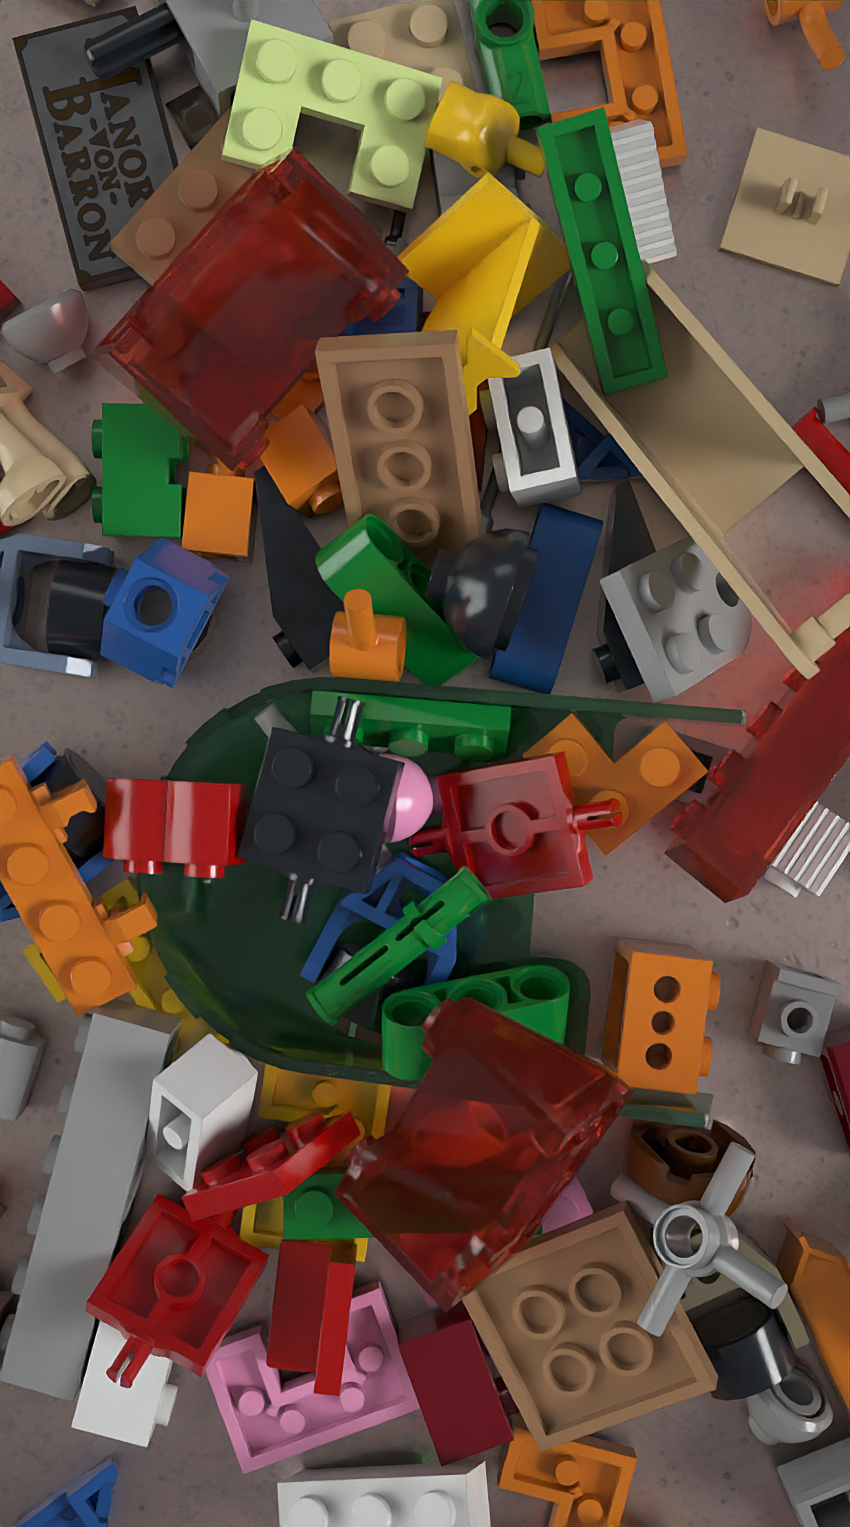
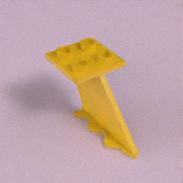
M489 172L395 258V267L437 300L420 332L458 330L469 415L477 409V386L486 378H513L520 374V365L501 350L510 319L570 269L563 237Z

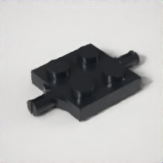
M342 696L337 697L338 701L329 734L304 735L283 728L272 727L237 857L273 867L281 875L289 878L281 912H279L278 917L284 920L291 919V922L306 924V917L315 886L334 885L362 894L370 893L405 766L404 762L373 754L360 743L354 742L363 707L366 703Z

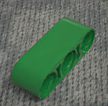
M366 514L316 553L315 561L320 575L343 602L345 595L349 591L363 589L371 595L373 614L405 617L406 650L404 665L426 686L438 688L481 659L467 652L452 635L444 618L442 604L425 598L432 572L381 518L373 514Z
M541 964L527 965L395 992L386 998L382 1005L383 1067L388 1074L397 1079L417 1081L538 1056L558 1050L564 1044L567 1033L570 992L568 977L562 971L552 966Z

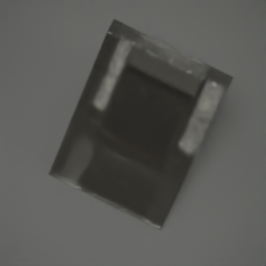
M199 85L165 104L190 151L219 120L209 97Z

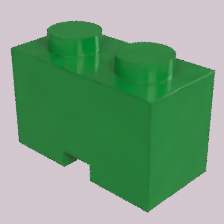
M102 403V419L93 420L91 431L93 456L95 459H102V485H94L92 490V516L94 523L102 524V536L114 538L163 537L166 539H182L187 487L177 484V463H190V416L188 415V410L180 404Z

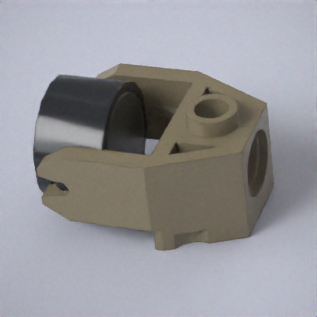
M651 1227L650 1245L664 1270L667 1264L656 1252L653 1242L654 1227ZM736 1227L739 1238L738 1251L783 1282L777 1267L767 1253L759 1247L755 1240L750 1236H746ZM692 1229L690 1234V1246L694 1254L698 1252L702 1244L703 1234L701 1229ZM719 1271L706 1277H692L679 1301L686 1312L740 1286ZM788 1291L781 1304L775 1309H771L756 1298L737 1301L713 1311L693 1326L718 1375L716 1390L710 1393L713 1398L719 1400L744 1399L764 1392L778 1384L791 1373L797 1363V1356L789 1340H791L795 1350L810 1343Z

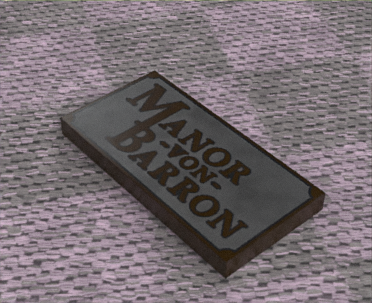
M136 6L12 38L77 282L82 291L140 277L136 271L111 251L110 242L179 165L151 58L106 80H100L91 70L84 54L83 46L87 41L139 16Z

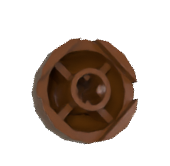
M657 1108L640 1112L634 1118L632 1128L630 1127L625 1140L623 1174H627L648 1194L663 1200L671 1206L686 1201H700L731 1142H735L755 1154V1150L745 1137L728 1125L713 1119L711 1130L700 1125L691 1124L694 1112L686 1110ZM756 1156L725 1213L728 1217L742 1204L750 1188ZM697 1223L693 1229H701V1227Z

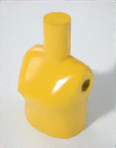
M453 80L450 81L426 134L424 146L452 159L471 175L480 179L488 172L494 177L505 162L541 178L545 169L540 147L517 137L520 117L512 105L494 95L478 93Z

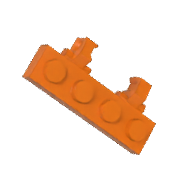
M12 754L0 760V881L78 1017L137 988V977L125 956L135 950L132 942L134 938L157 927L156 920L158 914L146 892L142 894L140 902L128 908L117 905L108 910L103 899L94 901L63 844L68 839L64 827H67L69 819L83 810L93 813L97 809V801L86 780L82 779L51 794L45 782L34 787L31 786L15 755Z

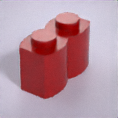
M107 778L103 858L122 859L123 872L163 873V862L184 863V876L224 877L225 866L245 864V859L237 857L247 822L249 785Z

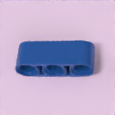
M541 503L528 543V547L539 550L507 650L506 652L495 650L488 678L542 695H550L558 675L599 542L603 520L549 503Z

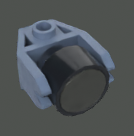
M21 533L1 539L0 663L15 667L96 678L98 662L91 660L110 661L100 655L104 618L110 607L103 604V600L113 577L119 571V568L112 567L114 551H110V548L88 543ZM49 560H57L60 563L56 568L51 583L46 614V643L48 652L52 654H46L37 651L25 642L24 635L34 567Z

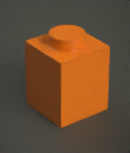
M301 404L250 441L290 506L311 519L315 515L331 513L344 504L330 430L326 423L304 404Z
M208 464L207 473L189 471L182 548L204 559L252 563L258 499L255 479L245 477L246 469L227 464Z

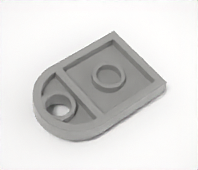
M691 536L670 544L599 580L654 704L676 697L738 657L748 645L752 626L750 610Z

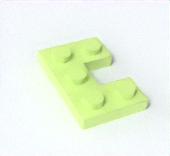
M251 19L221 160L284 178L288 169L299 114H307L361 130L347 196L409 213L413 209L427 148L424 146V141L435 113L443 78Z

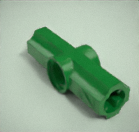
M468 0L474 28V51L482 65L487 94L504 100L516 109L520 117L518 135L532 132L535 128L549 123L551 113L532 29L534 9L530 0ZM505 22L512 25L518 33L511 37L501 38L494 35L488 28L495 23Z

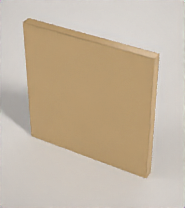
M757 127L718 250L837 288L840 285L850 253V156Z

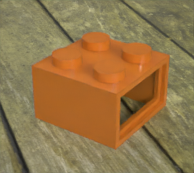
M616 936L600 1059L616 1085L697 1095L699 1076H708L712 1061L711 1037L704 1036L707 1010L715 1011L718 1006L720 974L718 971H712L713 961L692 946ZM664 976L673 977L671 996L668 1001L659 1000L654 994L656 981ZM661 1011L668 1012L666 1032H656L651 1025L653 1016ZM655 1043L665 1044L663 1054L648 1053L646 1051Z

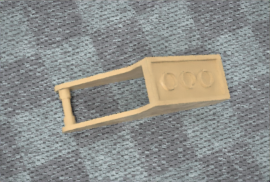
M643 259L641 264L668 377L605 396L601 392L583 319L558 342L555 341L550 346L554 362L783 654L809 680L820 671L815 660L837 644L834 639L850 626V592L817 619L814 616L810 617L792 632L726 544L723 535L804 466L849 518L850 495L650 264Z

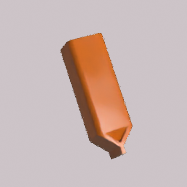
M786 1218L782 1222L787 1230V1234L777 1261V1269L783 1282L788 1286L787 1291L846 1415L850 1419V1266L845 1256L832 1243L800 1232Z

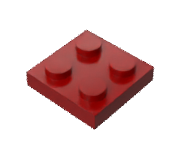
M316 1111L292 1122L285 1128L286 1131L278 1133L275 1125H272L246 1137V1139L240 1142L243 1152L239 1155L230 1154L206 1166L200 1172L204 1181L181 1197L192 1221L282 1197L290 1193L361 1135L351 1111L324 1119L321 1111Z

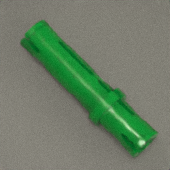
M462 866L458 873L419 903L416 900H412L404 906L403 917L367 946L360 949L352 958L317 986L311 987L306 992V995L312 1007L327 1024L336 1025L340 1018L379 987L386 984L394 975L429 947L433 950H438L447 943L445 935L483 904H487L492 900L488 891L468 867Z

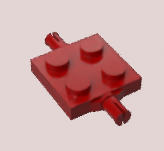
M560 751L450 771L437 776V784L443 805L442 827L418 830L409 837V845L421 843L410 849L416 858L447 852L458 872L462 866L468 867L488 891L491 899L585 887L594 880L585 843L586 831L613 826L620 827L622 824V811L612 813L621 807L616 798L580 804L578 797L573 791L565 752Z
M157 1194L86 1304L87 1313L117 1329L127 1340L110 1368L106 1371V1375L114 1383L121 1376L120 1386L131 1388L135 1377L150 1354L166 1357L202 1377L264 1271L269 1258V1254L241 1240L231 1226H229L239 1209L192 1221L187 1209Z

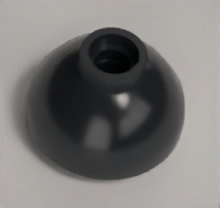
M504 528L484 533L466 544L459 552L443 547L439 550L425 598L442 604L444 618L452 635L467 652L478 658L489 661L493 648L503 652L507 650L539 551L526 546L530 535L529 532Z

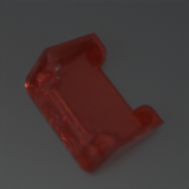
M295 146L266 161L247 178L105 335L91 356L113 377L223 470L232 472L237 466L244 470L252 465L268 447L270 440L264 434L270 422L266 417L316 361L315 349L319 338L338 337L349 323L360 321L366 316L372 322L379 320L400 298L401 293L396 287L410 271Z
M471 997L463 998L457 1002L452 998H448L436 1006L425 1019L422 1029L427 1034L422 1043V1049L434 1059L394 1128L378 1139L373 1135L364 1137L349 1151L343 1161L348 1170L333 1193L445 1312L504 1267L531 1240L623 1110L634 1091L614 1070Z

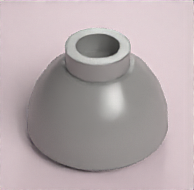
M71 288L3 323L0 333L7 343L19 354L29 360L47 363L52 374L69 367L87 357L81 347L88 330L87 307L81 291Z
M798 1361L791 1373L778 1384L764 1392L746 1398L750 1413L748 1418L750 1429L758 1439L769 1445H777L780 1442L802 1443L820 1435L831 1424L833 1418L832 1403L824 1385L811 1370Z

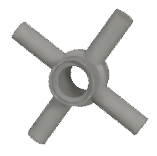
M735 1142L730 1143L700 1201H686L671 1206L647 1193L627 1174L620 1175L612 1185L611 1195L620 1202L628 1200L635 1213L654 1225V1246L659 1257L667 1264L637 1320V1324L655 1336L662 1335L692 1277H706L719 1271L771 1309L778 1307L786 1296L787 1284L738 1251L739 1238L736 1227L731 1219L725 1215L756 1156L753 1152ZM698 1223L702 1230L703 1240L700 1249L694 1254L690 1246V1234Z

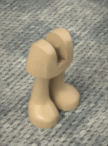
M0 359V463L5 471V477L0 483V520L4 526H14L30 519L40 510L47 520L56 521L74 513L91 498L93 486L97 485V479L77 454L66 447L30 414L23 402L31 393L32 387L6 362Z

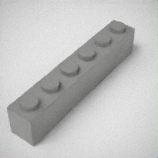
M113 999L101 1005L93 1015L86 1013L80 1023L74 1044V1051L83 1053L77 1076L69 1075L58 1106V1112L67 1114L62 1136L54 1135L43 1164V1173L51 1175L46 1196H38L27 1226V1233L36 1236L31 1256L25 1254L22 1257L12 1284L11 1292L20 1295L16 1315L9 1314L0 1332V1354L5 1355L0 1373L1 1382L74 1402L83 1385L100 1322L99 1319L86 1312L87 1300L123 1247L146 1160L145 1148L153 1079L171 1065L182 1017Z

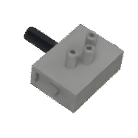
M155 0L157 7L87 41L83 46V50L93 73L100 80H106L179 44L218 117L221 118L233 104L251 19L333 44V34L314 0Z

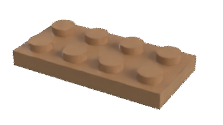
M458 330L319 338L315 349V356L348 527L352 526L366 514H373L381 518L432 572L441 547L459 552L470 541L484 534Z

